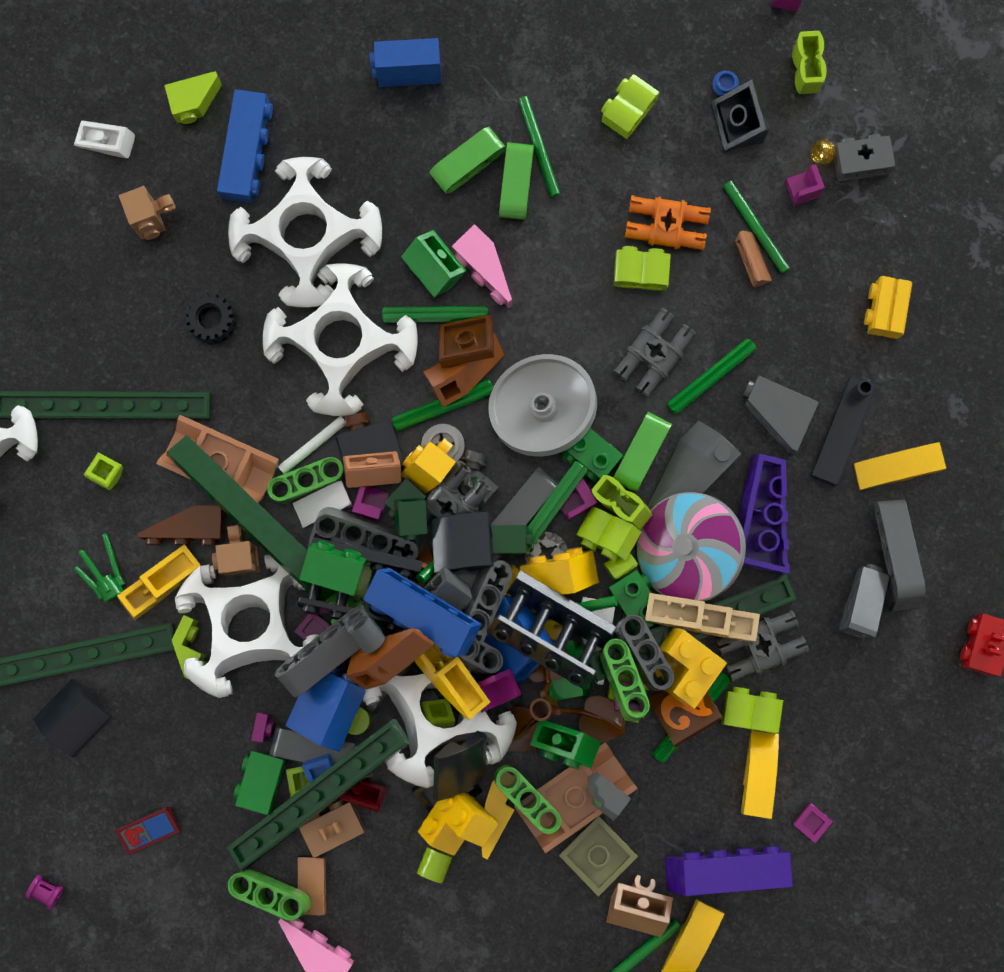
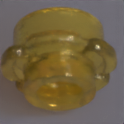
M821 138L813 143L811 157L814 162L824 165L825 163L829 164L833 160L835 147L832 142H828L827 138Z

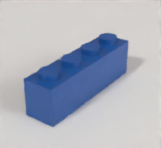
M237 89L234 91L217 188L221 199L253 204L254 195L257 196L259 193L260 180L257 179L258 170H262L264 165V154H261L262 146L266 145L268 141V129L265 128L267 119L271 120L273 104L269 102L265 93Z
M390 568L377 570L363 599L371 604L370 608L373 611L392 617L394 619L393 622L399 627L420 630L435 645L440 647V651L444 655L452 658L468 653L482 625Z

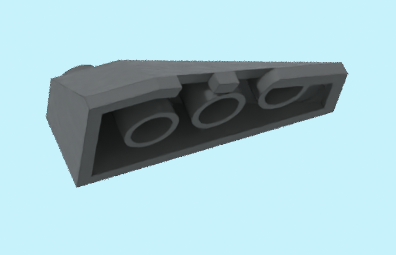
M698 421L679 440L647 507L651 510L663 499L678 493L696 492L703 494L741 453L720 433Z

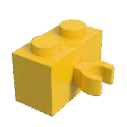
M444 438L437 446L430 441L423 448L418 445L403 461L402 465L405 468L401 472V476L405 479L407 478L426 495L441 483L456 461L446 454L452 447V444Z

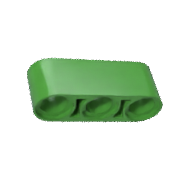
M486 127L439 161L430 170V175L446 194H450L501 156L506 147L492 129Z
M507 142L499 217L526 220L534 145Z
M647 412L613 478L622 486L636 493L672 424Z
M334 457L322 459L275 477L268 484V494L278 504H288L337 481H343L345 478L344 466L340 460ZM337 465L339 466L337 476L327 477L325 474L327 467ZM307 474L312 475L314 478L312 485L302 487L300 485L301 478ZM280 484L287 485V494L283 497H276V487Z
M612 639L601 650L600 659L621 715L627 721H638L649 711V700L629 647L623 640ZM617 648L621 653V659L613 660L610 658L608 649ZM626 674L629 676L631 686H622L618 681V675ZM629 701H637L641 706V713H632L628 708Z
M503 765L495 771L494 782L497 787L541 832L551 834L559 829L561 826L560 814L514 767ZM507 771L513 772L515 776L513 784L503 786L500 782L501 775ZM525 792H532L534 794V802L530 806H522L520 803V798ZM551 812L554 815L553 823L550 826H542L540 824L542 814Z
M252 869L238 872L231 876L228 881V890L233 897L285 920H296L308 913L311 908L310 897L304 891ZM242 877L248 881V890L243 889L241 886ZM267 888L273 892V901L266 897L265 892ZM291 899H294L298 902V912H295L291 908Z

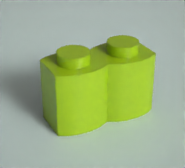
M820 31L800 32L793 47L792 58L797 68L795 87L799 94L818 93L826 78V64L822 58L824 40Z
M634 74L629 80L626 78L622 80L616 90L619 94L614 100L609 98L601 109L603 113L602 122L626 139L635 131L659 96V91Z
M622 247V250H617L615 254L613 286L658 291L667 290L671 254L664 253L663 249L658 248L649 249L648 252L638 251L637 247Z
M603 475L592 489L593 495L606 509L616 513L621 519L631 523L639 530L642 529L652 516L650 509L636 494L627 491L611 476Z
M592 506L576 535L582 539L581 545L595 552L598 548L602 550V555L612 561H616L617 558L626 561L642 532L631 523Z
M733 687L732 692L725 691L722 725L779 734L783 700L776 699V693L760 691V696L749 695L750 689Z

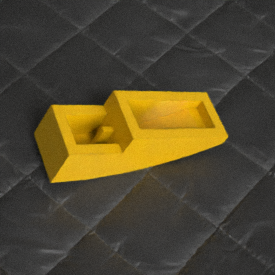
M940 442L853 464L859 490L909 480L946 469Z
M184 544L141 575L137 582L117 595L118 600L134 621H136L185 582L200 564Z
M433 643L431 648L415 660V663L431 683L467 720H470L490 703V700L459 657L452 658L444 655L440 651V647Z
M751 730L741 806V813L744 815L772 819L778 765L779 734Z
M509 772L503 773L500 778L503 786H510L515 780V776ZM494 779L484 809L493 817L498 825L484 847H482V857L485 859L489 858L515 810L514 807L506 803L508 797L497 787Z
M696 899L685 924H682V928L661 972H695L720 925L724 913Z

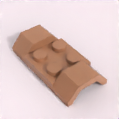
M179 415L175 434L166 452L158 459L156 464L190 479L166 456L170 448L188 435L260 504L267 493L269 482L276 474L279 459Z
M606 742L600 745L591 769L581 765L579 770L568 767L537 789L561 816V826L556 832L551 834L541 832L514 805V808L545 853L603 813L593 805V797L587 790L588 778L592 773L598 772L627 796L637 789ZM531 793L521 800V805L530 806L534 802V794ZM551 812L542 814L540 818V824L545 827L550 826L554 821V815Z

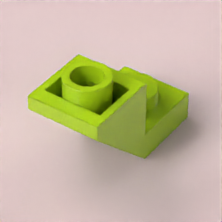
M183 615L172 638V643L183 675L189 679L184 674V661L186 659L198 658V661L203 662V666L207 662L204 661L205 654L187 646L188 642L192 643L197 636L199 628L196 625L198 621Z

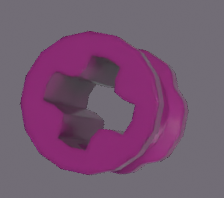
M37 875L28 888L25 898L29 900L33 898L47 905L46 909L51 910L58 902L63 892V887H55L43 881L42 876Z

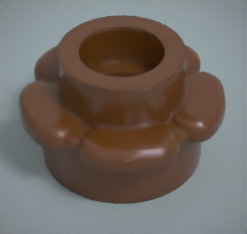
M366 412L345 416L346 425L344 427H350L351 431L366 427V423L370 422V419H367Z

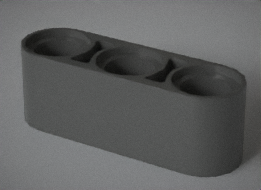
M629 615L622 618L616 625L617 637L623 640L629 647L639 676L645 686L651 691H661L669 688L673 684L674 673L645 621L638 615ZM627 621L634 623L636 626L634 636L627 634L625 631ZM641 646L647 647L650 651V658L647 661L643 660L639 655ZM656 670L660 671L664 676V682L661 686L657 685L653 680V674Z

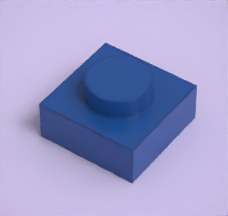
M330 753L305 761L302 768L308 782H312L334 765Z

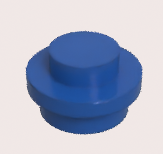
M721 71L715 75L712 87L717 95L722 96L739 87V80L734 73Z

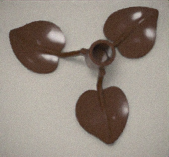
M541 664L529 676L533 682L546 680V684L540 692L541 697L535 699L531 703L530 708L516 706L508 710L514 714L517 722L515 734L508 749L509 752H526L535 749L530 743L539 721H545L555 714H582L578 723L580 731L601 743L624 735L626 732L623 716L620 711H614V702L607 697L600 695L589 697L585 702L584 709L558 708L556 699L548 695L547 692L551 686V679L558 680L562 677L553 671L547 670Z

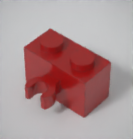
M983 613L977 614L975 618H971L967 628V633L970 636L968 644H965L961 650L960 660L963 661L961 667L991 677H1001L1004 667V620Z

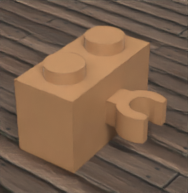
M141 186L118 195L129 225L141 240L144 238L146 240L154 239L160 235V232L166 231L160 214L176 209L170 194L154 201L145 186Z
M239 525L227 527L230 544L215 546L216 553H212L214 569H218L219 574L226 577L260 573L257 546L250 541L242 542V529Z
M340 800L328 806L330 812L322 816L320 814L316 815L299 828L313 858L366 832L354 804L345 803V801Z
M639 875L634 879L632 886L618 883L610 899L607 923L661 937L670 921L673 898L654 893V879L650 880L647 888L641 886V876Z

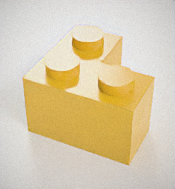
M582 547L554 554V559L546 560L545 555L529 558L530 563L520 566L522 572L561 595L576 593L599 583L593 550L583 552Z
M673 627L659 648L663 655L679 667L674 672L673 684L664 690L683 705L695 709L727 662L685 630Z
M463 792L451 798L437 801L417 832L431 847L454 856L464 840L484 847L498 823L471 795Z

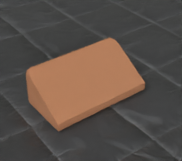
M740 231L735 242L752 286L756 288L770 283L772 278L754 233Z
M396 451L343 457L346 486L348 488L401 482V465Z
M313 856L298 857V889L307 893L311 900V908L305 915L326 914V856H317L315 858Z

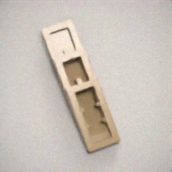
M649 593L645 621L702 634L756 643L760 614L732 610L733 608L705 604L704 601Z

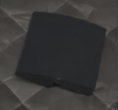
M391 420L355 429L335 437L342 461L344 456L396 451L401 465V472L405 468L402 465L403 458Z
M489 512L458 514L432 520L434 573L437 574L443 567L451 572L460 570L472 572L494 566L491 515Z
M477 730L462 745L451 741L434 756V800L441 801L463 793L485 777L486 734Z

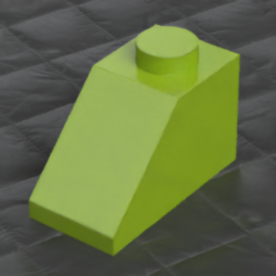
M216 71L165 85L171 112L177 124H190L195 122L197 118L204 116L222 86Z

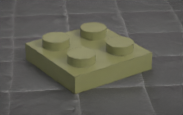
M599 816L559 854L565 863L598 897L638 857Z

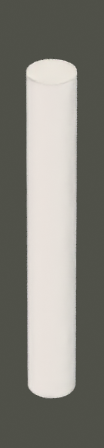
M339 416L281 463L278 468L283 474L289 472L346 425V421L342 416Z

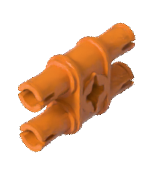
M631 195L629 213L652 215L654 223L645 225L627 221L625 238L648 241L650 246L656 244L674 247L675 250L680 249L681 246L704 251L707 234L683 231L681 224L684 221L708 225L711 208L687 205L685 200L680 202L661 199V196L655 197L654 200ZM667 215H669L671 223L670 228H668V231H666L664 223L665 218H667Z

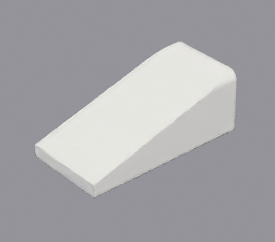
M81 121L74 146L116 157L129 158L135 134L127 127Z
M342 480L293 503L303 528L314 524L319 512L323 508L333 507L345 511L353 507Z

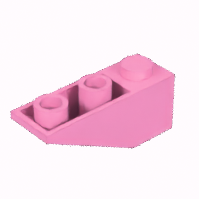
M474 224L452 245V253L463 267L466 266L473 273L471 277L479 286L483 287L485 285L492 291L490 295L499 305L504 303L510 308L512 306V298L494 242Z
M280 918L278 921L305 972H348L354 960L350 958L351 953L341 946L334 948L326 943L328 940L326 936L316 930L311 933L303 927L304 922L299 918L292 921Z

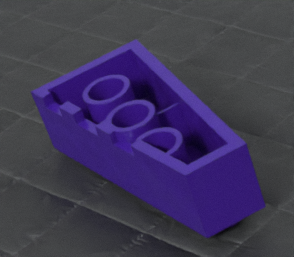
M763 454L750 458L738 515L746 545L743 566L777 575L790 574L787 556L789 539H787L786 522H788V511H786V460Z
M779 846L762 847L763 851L753 852V848L736 849V853H727V850L710 851V854L700 855V852L683 853V856L665 857L667 891L691 896L793 887L790 852L780 851Z

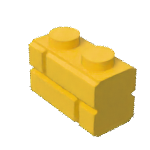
M880 276L876 283L871 284L868 298L873 299L872 307L867 309L864 319V325H868V334L899 339L904 334L912 287L911 281Z

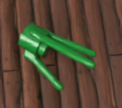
M104 533L102 537L115 578H112L111 574L102 577L84 550H80L79 554L97 579L96 584L78 566L74 567V570L95 591L98 598L103 599L107 603L124 591L121 586L125 584V581L121 577L109 537Z

